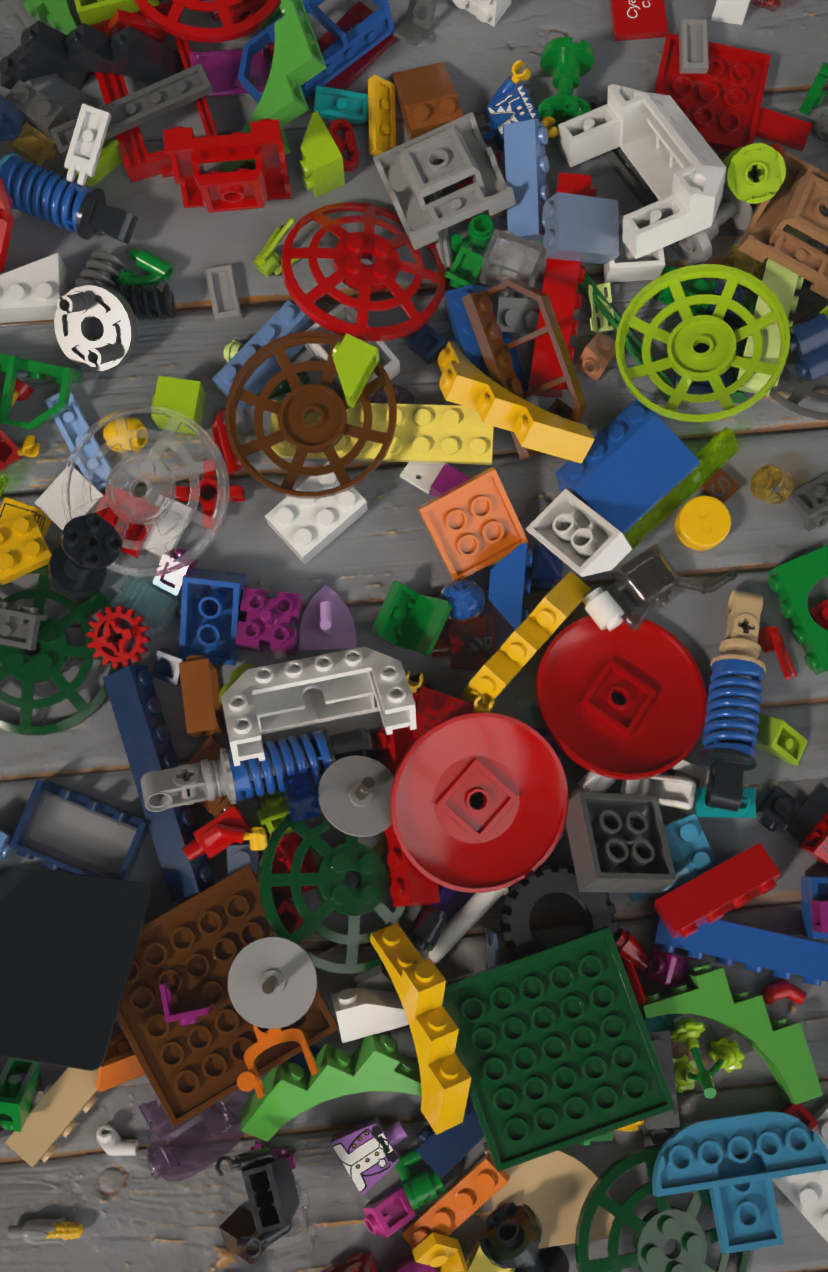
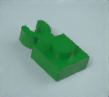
M823 62L799 109V112L807 116L813 106L819 107L826 94V91L822 90L828 78L827 63Z

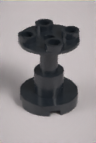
M89 513L75 517L65 525L61 535L62 545L52 553L48 563L49 570L47 573L50 583L58 592L66 596L71 594L79 596V598H87L97 593L105 581L106 567L118 558L123 544L118 532L108 521L104 520L97 513Z
M514 1202L506 1203L496 1208L487 1217L484 1223L487 1228L484 1231V1236L480 1234L479 1241L482 1252L493 1265L502 1269L515 1268V1272H569L568 1257L559 1246L539 1249L542 1225L537 1215L528 1205L516 1206Z

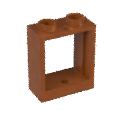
M204 655L186 657V662H179L187 734L196 738L225 734L222 705L219 701L220 688L217 666L208 658L204 659Z

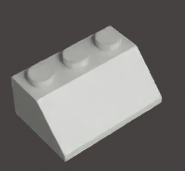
M564 489L526 528L529 534L581 577L612 570L632 550L621 531L567 489Z

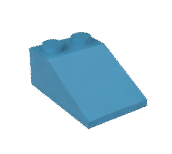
M695 813L686 814L664 824L677 880L660 892L685 884L718 866ZM628 893L631 902L657 894Z

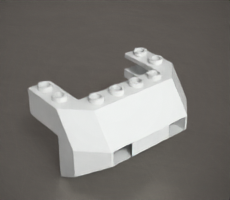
M359 647L247 669L221 696L234 767L239 766L240 761L259 758V761H264L265 756L262 745L267 740H271L274 743L277 738H283L284 740L287 736H295L296 738L298 734L316 731L322 727L327 729L329 735L349 732L358 728H366L371 732L385 728L387 735L393 734L392 730L408 726L410 730L417 729L415 702L401 661L368 647Z

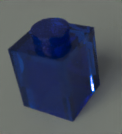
M535 544L533 548L531 584H537V588L553 589L562 579L563 561L544 545Z
M308 771L283 777V794L290 821L295 822L320 816L318 800L320 795L313 772Z

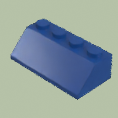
M471 284L446 291L444 307L455 342L460 345L468 360L490 378L462 301V297L470 293L486 291L490 288ZM502 332L505 345L513 341L510 332ZM516 348L508 352L512 357V366L516 377L522 385V392L528 391V386Z

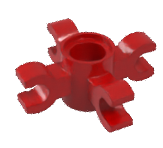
M203 459L204 479L200 480L196 487L174 486V498H177V502L199 501L203 506L202 526H204V529H216V509L221 507L224 501L245 502L243 486L220 487L217 482L218 466L215 463V459ZM214 489L217 491L212 499L203 498L207 490Z

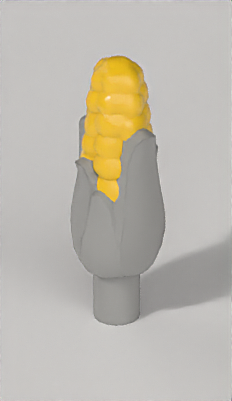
M64 1217L57 1219L33 1218L26 1221L25 1225H9L8 1238H23L25 1243L31 1245L65 1244V1241L68 1239L79 1238L83 1234L84 1229L81 1223L65 1222Z

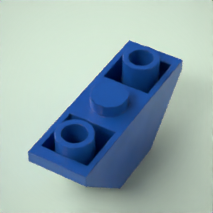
M527 543L518 545L490 570L488 599L515 630L529 616V607H524L525 596H530L531 579H526L527 567L532 568L533 550H528L529 545Z

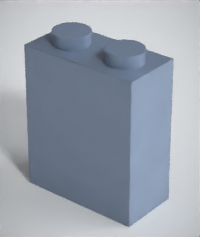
M557 192L545 201L542 215L545 219L543 245L546 248V258L606 264L619 257L618 200Z

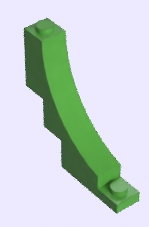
M281 0L280 9L284 17L274 23V55L268 82L255 111L240 131L251 133L250 122L265 118L271 120L279 119L285 155L290 153L291 149L283 127L309 110L301 85L327 68L302 0ZM256 160L220 162L221 164L219 165L221 172H233L241 168L255 170Z

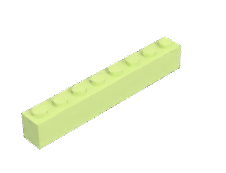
M788 224L782 229L805 243L813 242L812 237ZM768 258L762 282L776 294L788 318L789 313L795 314L799 297L794 296L795 289L801 290L804 278ZM759 295L753 315L755 320L771 312L769 306ZM788 320V321H789V327H790V326L793 325V321H792V320ZM777 322L761 330L763 349L760 361L777 364L781 345L780 330ZM752 335L747 339L743 357L752 359L754 344ZM739 370L738 379L745 373L746 370ZM755 372L751 379L738 391L757 394L767 383L771 375ZM779 378L774 385L775 387L778 386Z

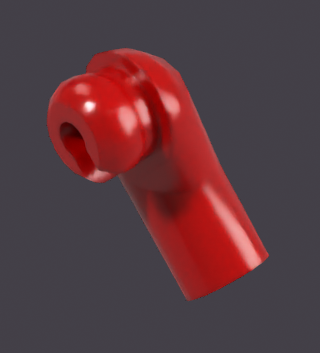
M777 979L766 983L760 992L764 1003L769 1005L785 997L801 1005L806 998L805 991L785 979Z

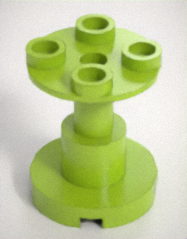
M754 143L739 147L722 161L726 166L725 175L728 189L738 200L746 203L757 204L771 199L785 179L786 167L782 155L773 147L764 143Z

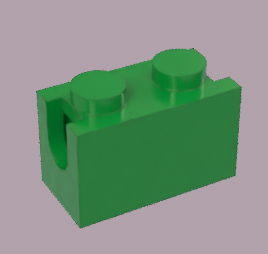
M8 1058L0 1075V1125L3 1129L15 1132L22 1131L41 1087L40 1062ZM26 1073L27 1075L21 1084V1076L18 1074Z

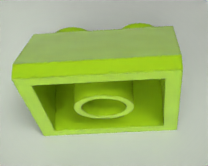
M316 111L312 113L300 147L302 160L299 161V165L303 172L301 178L304 186L308 191L312 189L317 199L344 186L345 178L343 157L321 116Z

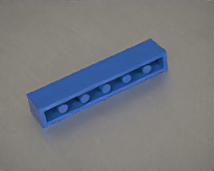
M656 910L654 912L649 940L657 943V949L674 953L676 947L685 949L686 956L704 959V954L716 956L715 962L733 966V962L738 961L745 963L744 969L762 973L764 967L773 969L774 976L792 979V974L803 976L802 982L821 986L822 981L828 982V944L723 920H717L711 924L706 922L698 926L699 930L684 939L682 936L673 939Z

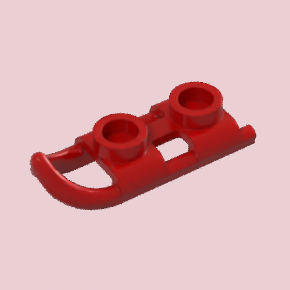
M222 408L213 419L212 436L223 480L228 482L230 481V475L242 470V465L232 451L227 436L226 424H224L226 408Z

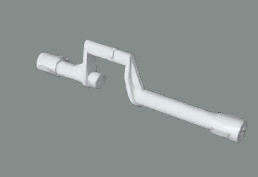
M588 771L577 782V788L569 795L568 801L578 792L604 793L617 779ZM509 888L486 893H475L448 921L432 951L426 950L425 953L419 952L424 960L430 958L436 965L503 894L504 896L508 894Z

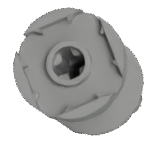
M725 182L723 196L712 226L670 245L678 256L684 254L689 258L686 263L690 266L705 264L712 256L710 241L718 236L719 227L727 221L739 230H746L754 209L751 208L749 203L738 200L730 192Z

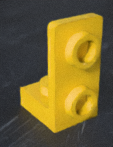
M432 1232L412 1250L415 1262L437 1267L439 1272H469L458 1239Z

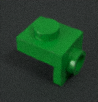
M461 246L450 271L446 272L445 277L451 279L449 284L455 288L471 284L475 285L488 258L465 246Z

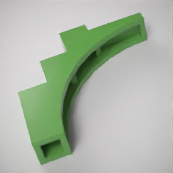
M710 962L696 965L693 967L694 972L685 974L688 985L687 983L673 985L670 987L671 992L662 995L659 992L645 994L647 1002L638 1005L644 1018L666 1014H695L708 1017L727 1026L744 1038L761 1056L772 1073L781 1096L785 1101L796 1105L823 1096L801 1023L789 1020L787 1016L769 1020L762 995L750 993L749 989L740 990L731 995L722 967L712 966Z
M377 1033L365 1037L352 1055L341 1048L325 1044L314 1058L319 1069L318 1073L311 1075L309 1067L305 1069L299 1064L291 1063L287 1060L269 1071L262 1080L266 1095L258 1099L256 1091H254L241 1108V1131L268 1142L283 1125L300 1113L322 1102L349 1094L368 1091H394L422 1097L419 1063L405 1054L399 1055L397 1041L387 1034Z

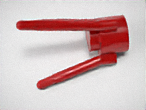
M779 626L760 629L757 643L761 646V649H763L765 654L776 652L786 680H790L791 676L796 677L797 672L784 644L783 636L780 634Z

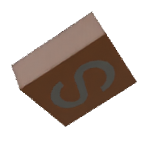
M720 468L699 489L706 496L717 498L724 504L740 486Z

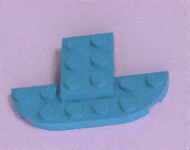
M758 1111L691 1122L675 1131L659 1151L652 1176L653 1196L660 1197L709 1189L721 1253L728 1254L782 1245L784 1241L772 1179L828 1170V1150L817 1133L799 1121L800 1119L781 1112Z

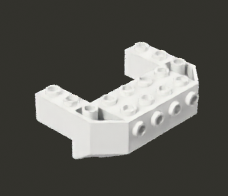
M611 84L608 86L606 105L558 125L559 151L570 167L620 147L659 201L623 216L622 241L635 259L712 226L723 196L724 183L726 182V166L670 95Z

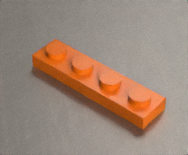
M488 1153L403 1230L401 1235L413 1249L432 1232L445 1236L450 1235L508 1183L510 1176L504 1170L497 1172L493 1158Z

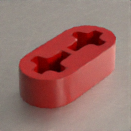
M334 120L329 126V133L342 157L343 151H348L351 161H346L343 158L344 172H351L359 165V151L353 128L347 120ZM338 130H342L344 133V141H340L339 134H337Z

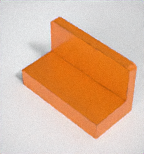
M121 1033L111 1037L105 1060L102 1066L97 1069L96 1089L98 1092L145 1075L125 1034Z

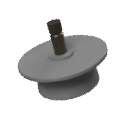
M348 756L335 761L323 773L318 786V800L324 816L335 828L352 836L369 837L385 831L392 824L390 795L394 775L380 762L365 756Z
M265 937L247 945L234 959L228 975V992L234 1008L246 1021L261 1028H282L299 1020L310 1008L317 990L316 969L308 953L295 942L281 937Z

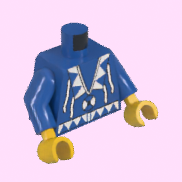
M518 60L513 64V76H508L488 102L485 115L486 123L478 126L484 142L494 138L501 151H505L504 124L536 119L546 127L549 138L558 136V129L555 126L550 128L556 121L550 116L545 117L541 121L524 85H519L518 83L520 80H528L531 76V70L528 68L519 74L521 68L525 65L522 60Z

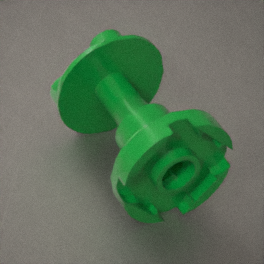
M559 37L547 42L544 45V51H541L540 66L546 74L553 76L552 84L557 89V95L544 99L539 104L537 110L541 121L548 116L556 121L550 128L555 126L558 129L559 124L592 110L586 100L573 95L574 89L579 86L580 77L586 75L593 68L594 48L585 40L581 39V44L572 42L573 37Z

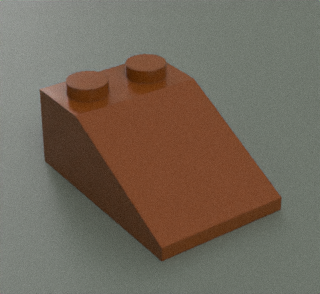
M443 62L391 74L409 141L463 116L456 90Z

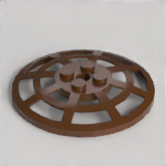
M302 331L277 338L257 350L244 363L230 387L226 402L225 423L232 450L243 468L256 481L279 494L299 499H319L350 490L377 469L392 444L397 425V404L389 376L379 361L374 369L377 378L365 385L356 404L361 402L363 406V428L347 424L346 410L351 407L348 406L345 397L341 399L331 389L334 376H338L332 352L336 343L344 339L342 335L325 331ZM303 344L331 345L327 362L305 361L294 365L291 364L285 349ZM275 355L282 370L267 382L260 395L244 390L243 388L253 372L264 361ZM306 371H324L320 384L302 385L297 374ZM287 379L292 391L284 398L282 403L270 400L269 396L274 389ZM384 388L389 408L387 433L371 430L372 408L369 396ZM239 400L255 406L253 423L257 440L243 445L240 444L236 427V413ZM264 410L278 415L280 430L265 436L263 429ZM311 412H317L321 415V418L317 424L309 425L305 422L306 416ZM343 435L357 438L358 441L352 450L340 459L334 445L340 441ZM287 440L291 446L297 449L292 462L289 463L279 457L272 450L271 446ZM366 442L383 444L372 463L360 475L351 480L344 467L359 455ZM263 450L265 455L274 464L288 471L282 485H278L263 476L250 463L247 455ZM324 452L330 464L318 468L303 467L308 453ZM334 472L340 483V486L322 491L293 490L299 475L320 476Z

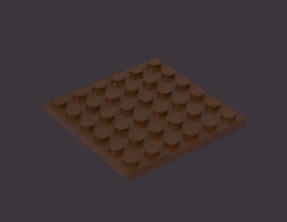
M250 865L240 869L142 927L116 1019L173 1128L239 1089L237 1078L242 1072L248 1071L244 1060V1053L252 1044L258 1041L253 1030V1024L246 1021L236 1011L228 992L229 971L239 952L258 939L276 937L265 918L260 902L258 878ZM170 981L175 1012L206 1005H212L213 1011L209 1014L198 1016L199 1022L180 1026V1020L166 1023L159 984ZM318 987L308 1011L296 1022L282 1027V1030L288 1028L302 1029L309 1047L339 1029ZM287 1041L264 1050L255 1059V1066L259 1076L303 1051L301 1045L296 1041Z

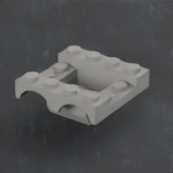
M473 112L373 157L377 172L414 250L439 240V231L485 210H488L490 216L516 205L513 189L511 186H507L491 147H487ZM438 159L444 160V162L439 165H432V163ZM467 177H471L473 184L425 205L423 197Z

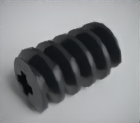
M157 283L154 284L152 292H149L146 284H142L141 292L137 291L135 284H131L130 292L126 291L124 284H120L118 293L126 299L134 315L136 313L139 320H144L146 313L149 319H155L157 312L161 319H166L168 312L170 317L175 319V299L168 283H165L163 291L159 290Z

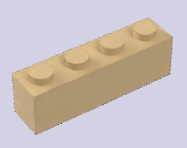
M68 1067L29 1113L22 1131H14L5 1143L31 1167L40 1160L46 1163L58 1149L54 1143L62 1135L66 1138L78 1125L75 1118L80 1112L84 1111L87 1113L98 1101L99 1098L95 1095L98 1092L96 1089L98 1071Z

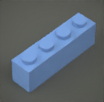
M536 119L504 124L506 184L508 187H512L516 205L507 208L508 238L516 242L543 239L545 234V219L543 218L542 211L545 201L550 198V189L546 183V173L549 172V160L545 155L548 132L546 127Z
M288 300L212 378V381L223 397L228 398L230 387L237 373L257 350L277 338L306 331L313 325L311 320L299 307ZM305 344L285 349V352L289 360H291ZM275 355L264 361L247 380L243 388L244 390L257 395L267 382L281 370ZM239 400L237 408L242 411L248 404Z

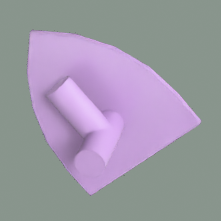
M324 585L313 596L305 608L300 622V651L357 648L356 631L352 615L340 596L327 585Z

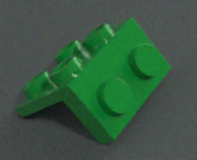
M393 581L370 632L392 646L429 655L436 645L437 639L451 611L452 604L447 600L418 594L402 582Z

